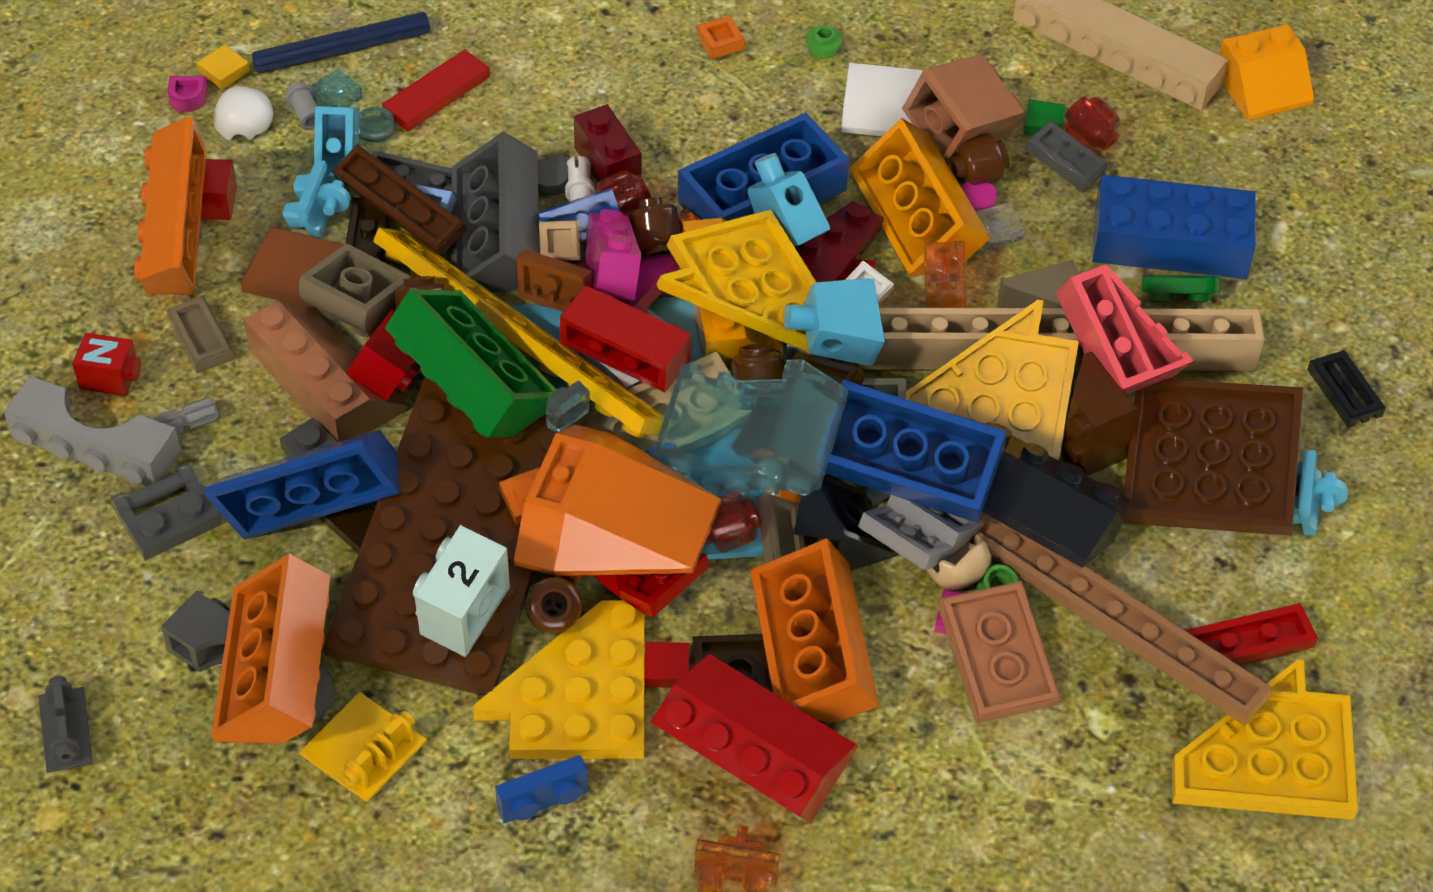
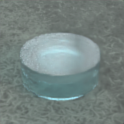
M369 107L359 113V136L363 140L377 143L385 141L393 135L395 131L394 117L388 109Z

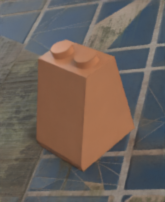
M982 54L924 70L902 107V110L915 126L929 133L947 165L950 164V158L955 156L958 147L963 142L987 133L998 139L1013 131L1025 113L1017 97L1009 92L1001 81L997 70L987 62Z

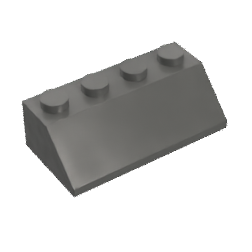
M503 131L452 167V192L456 197L452 214L465 223L467 230L451 246V264L490 292L516 290L518 288L516 256L525 249L539 253L537 151Z

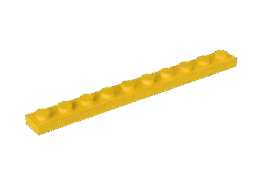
M378 228L373 242L386 251L385 256L388 259L399 264H405L411 269L409 273L413 277L435 276L436 282L444 284L446 290H461L524 356L534 358L541 363L539 368L543 372L554 377H560L568 383L566 387L569 391L585 395L595 402L594 408L598 412L617 418L623 423L622 428L627 433L638 438H645L646 435H665L671 422L665 416L570 348L561 344L556 338L408 232Z

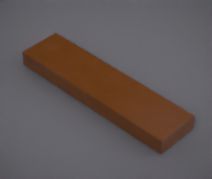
M358 144L332 170L336 179L342 181L344 185L441 257L467 230L462 220Z

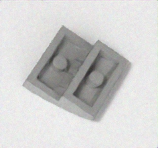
M890 495L887 505L864 512L858 527L918 567L927 570L961 549L979 531L981 525L907 499Z

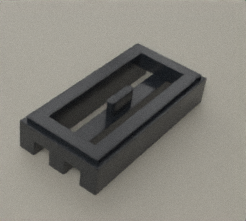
M1345 350L1309 362L1308 372L1347 428L1355 426L1358 420L1361 423L1368 422L1370 416H1374L1375 419L1383 417L1386 407ZM1334 363H1337V365L1346 377H1343L1340 374L1338 369L1335 367ZM1353 387L1358 393V395L1361 397L1363 402L1366 404V406L1362 405V403L1359 401L1355 393L1352 391Z

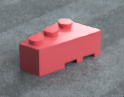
M1107 264L1070 277L1056 292L1083 353L1092 352L1126 395L1173 377L1194 362L1186 351L1182 353L1165 335L1168 331L1160 322L1155 324L1139 306L1140 300Z

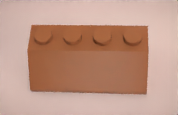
M277 300L244 318L249 350L310 418H314L337 442L359 436L363 433H369L407 411L406 403L395 392H393L388 401H385L346 374L359 353L316 307Z

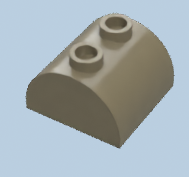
M346 243L300 276L299 295L304 302L320 309L322 315L327 319L341 320L354 327L356 334L362 337H371L391 309L396 311L395 290L399 286L404 285L403 279L410 278L411 276Z

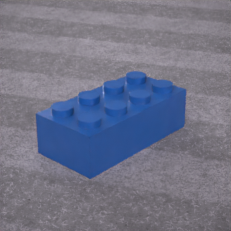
M805 112L678 170V203L683 209H688L701 220L723 218L729 221L755 214L748 195V188L762 180L754 162L773 153L777 154L784 172L801 171L805 175L818 203H822L847 190L849 158Z
M1101 174L1095 203L1092 262L1247 279L1255 252L1256 191Z
M842 380L815 456V462L818 472L979 523L1005 447L1006 431Z

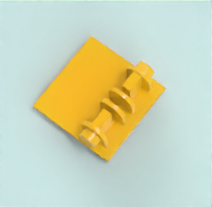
M359 692L299 752V755L368 803L427 742V739L412 729L415 720L408 712L402 711L399 715H392Z

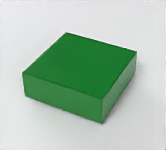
M1029 99L1023 134L1033 136L1050 120L1062 128L1065 104Z

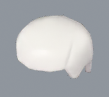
M245 86L231 87L221 94L215 107L213 116L215 130L227 140H231L237 134L244 135L248 140H252L255 135L267 131L273 121L272 103L260 90Z

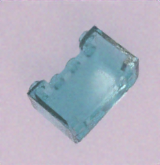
M803 359L787 360L782 374L783 379L737 380L726 372H719L718 377L714 379L700 372L702 367L697 363L681 365L655 446L654 458L686 478L692 479L696 484L713 494H718L720 489L744 495L748 494L749 490H758L770 495H778L780 490H788L799 495H810L811 491L821 489L849 395V391L844 386Z

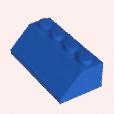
M379 429L224 476L204 487V495L245 540L399 494L398 453Z

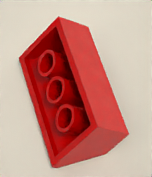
M711 654L704 657L674 683L650 723L809 823L813 821L858 748L857 744Z

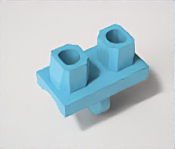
M325 161L314 162L310 174L297 175L293 186L299 202L286 203L282 212L290 228L305 227L309 235L315 238L323 236L329 217L334 212L345 211L351 200L350 193L344 188V183L340 180H333L328 175V165Z
M1316 450L1303 451L1302 463H1298L1296 491H1299V495H1295L1293 524H1301L1304 535H1317L1319 505H1322L1321 509L1323 511L1332 512L1334 506L1341 505L1347 500L1348 487L1344 482L1337 479L1335 473L1327 472L1324 474V478H1322L1321 471L1316 468Z

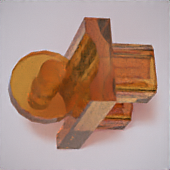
M924 242L925 308H966L965 242Z
M739 825L736 837L719 834L718 842L698 839L695 849L694 873L697 874L698 892H722L725 879L742 882L741 892H769L771 887L776 888L780 853L764 851L765 842L748 840L749 826Z

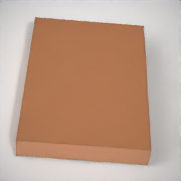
M1022 581L939 599L937 605L975 723L1060 704L1062 699Z

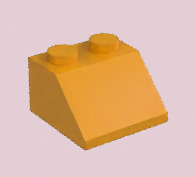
M1288 24L1222 40L1219 55L1228 59L1223 85L1247 121L1313 105L1314 95L1305 48Z

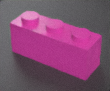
M603 209L600 213L589 212L583 257L587 269L592 270L593 289L608 293L615 299L635 301L641 252L629 217L623 216L622 212L612 209Z

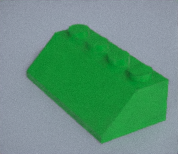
M409 289L385 326V329L396 340V346L404 353L410 355L421 366L422 374L429 380L436 382L447 394V400L454 407L462 410L473 422V428L487 438L515 436L560 404L564 398L461 290Z

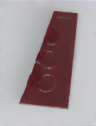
M852 201L826 218L830 230L794 247L816 282L839 281L842 275L848 273L854 266L856 257L865 252L881 231L884 218L869 210L865 205Z

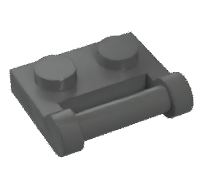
M189 463L177 467L176 473L126 496L120 493L110 498L116 515L144 560H148L222 525L219 512L204 495V489L197 480ZM183 487L187 492L137 516L133 512V510Z

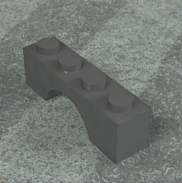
M196 591L161 626L167 651L199 672L222 664L230 614L229 608L219 599L212 598L210 600ZM321 664L319 667L321 675L317 684L314 707L316 716L312 726L336 702L333 677ZM310 729L297 736L302 738Z

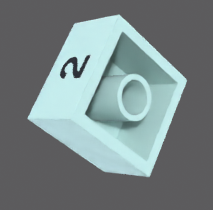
M460 525L452 538L446 537L441 543L436 554L437 562L429 573L424 572L418 578L413 589V596L415 597V614L418 617L420 635L466 657L509 590L510 582L507 548Z

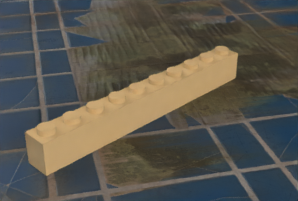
M879 308L885 342L873 366L856 363L857 367L862 370H937L1025 308ZM1042 308L1039 335L1078 341L1063 308ZM1143 309L1155 324L1160 322L1168 331L1165 335L1182 353L1186 351L1194 360L1184 370L1256 371L1265 340L1259 309ZM1079 343L1074 370H1080L1084 356Z

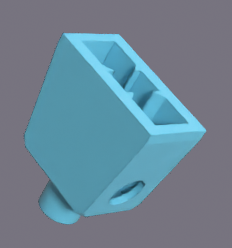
M776 153L764 156L754 162L762 180L748 188V195L755 214L772 210L793 246H799L830 230L824 213L805 175L801 171L784 172Z
M874 279L817 282L811 286L803 305L788 304L785 307V329L805 330L808 350L813 355L873 366L885 342Z

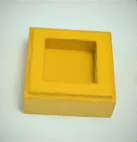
M225 44L196 62L198 72L203 76H207V79L221 90L250 72L249 62Z

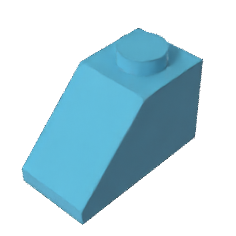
M315 106L314 162L325 161L328 165V175L333 180L338 179L335 178L332 170L357 144L359 145L360 108Z

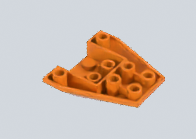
M575 424L555 434L526 497L514 564L553 576L693 573L720 508L721 498L616 434Z

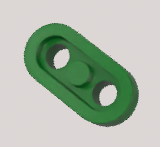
M1142 275L1141 292L1149 293V300L1169 301L1173 299V293L1188 294V300L1211 301L1212 294L1220 293V277L1202 275Z

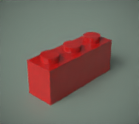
M587 285L584 286L560 315L561 344L664 393L690 361V333L677 325L664 322L649 315L640 308H634L613 298L608 293L600 292Z

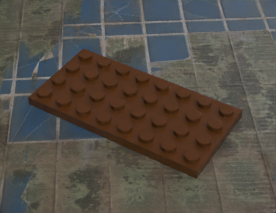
M424 377L397 449L399 494L378 500L324 644L325 655L485 696L490 691H493L498 685L535 574V570L514 564L520 524H515L499 490V482L538 467L540 469L557 432L575 424L585 425L591 407V400L585 395L557 389L564 397L560 404L513 437L487 438L473 428V422L462 410L454 407L447 400V394L436 382ZM460 525L507 548L510 582L509 590L466 657L420 635L418 617L415 614V597L413 596V589L418 578L424 572L429 573L437 562L436 554L441 543L446 537L452 538Z

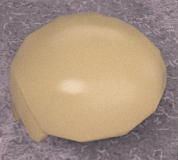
M979 535L975 536L976 545L967 542L952 556L941 560L939 564L926 570L939 587L946 590L967 589L982 579L991 564V554L988 545Z

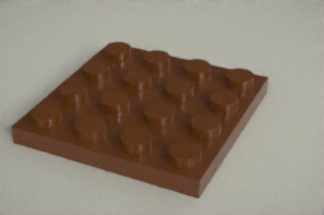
M1165 379L1135 391L1134 405L1137 408L1129 441L1123 496L1132 500L1122 523L1292 536L1303 387Z

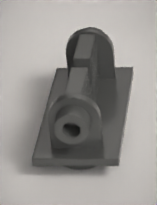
M53 677L45 687V694L38 695L47 773L93 764L84 687L73 688L65 677Z

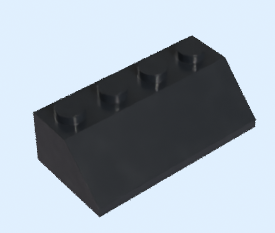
M989 422L985 423V425L1006 431V441L983 513L1082 568L1114 542L1132 500L1121 495V491L1115 486L1104 482L1099 483L1084 475V471L1080 467L1071 463H1062L1049 456L1047 450L1034 443H1025L1014 437L1012 432L1005 426L995 423L990 424Z

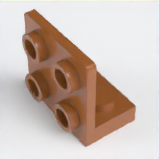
M527 249L516 256L518 295L520 298L535 302L539 306L550 307L564 312L585 285L593 288L592 270L587 269L583 261L564 262Z

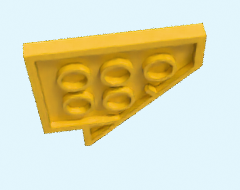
M772 210L671 235L666 246L681 270L661 275L656 284L659 290L811 353L808 350L805 330L785 329L784 311L788 304L803 305L811 286L817 282Z
M1036 300L907 390L906 400L982 424L987 422L990 424H1000L1008 428L1014 437L1025 443H1034L1047 450L1049 456L1059 461L1079 341L1039 335L1044 301Z
M601 600L580 617L573 627L558 635L498 684L493 691H490L473 705L472 711L473 721H510V759H570L581 755L582 759H644V613L624 600Z
M1297 659L1267 683L1273 688L1270 699L1245 726L1229 715H1226L1174 756L1172 762V804L1354 820L1358 813L1350 695L1306 691L1304 660Z

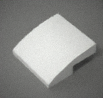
M849 63L841 132L882 137L901 118L912 123L902 110V107L919 79L922 70Z

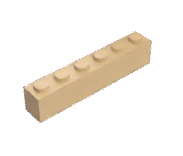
M1104 0L1015 1L1013 21L1200 111L1222 86L1228 63L1227 58Z

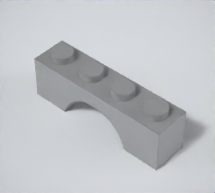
M32 376L27 379L4 410L11 437L24 445L32 444L49 450L59 458H71L85 463L95 471H107L118 475L134 485L143 484L147 486L163 479L181 454L175 427L142 415H137L124 424L110 428L85 426L73 419V412L66 388Z

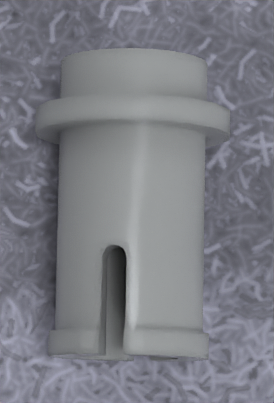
M296 82L286 90V103L294 109L300 120L301 127L305 130L315 129V106H317L313 99L315 96L314 90L304 82Z

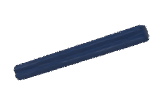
M419 12L254 51L252 53V62L256 72L263 73L426 34L430 31V23L426 13Z

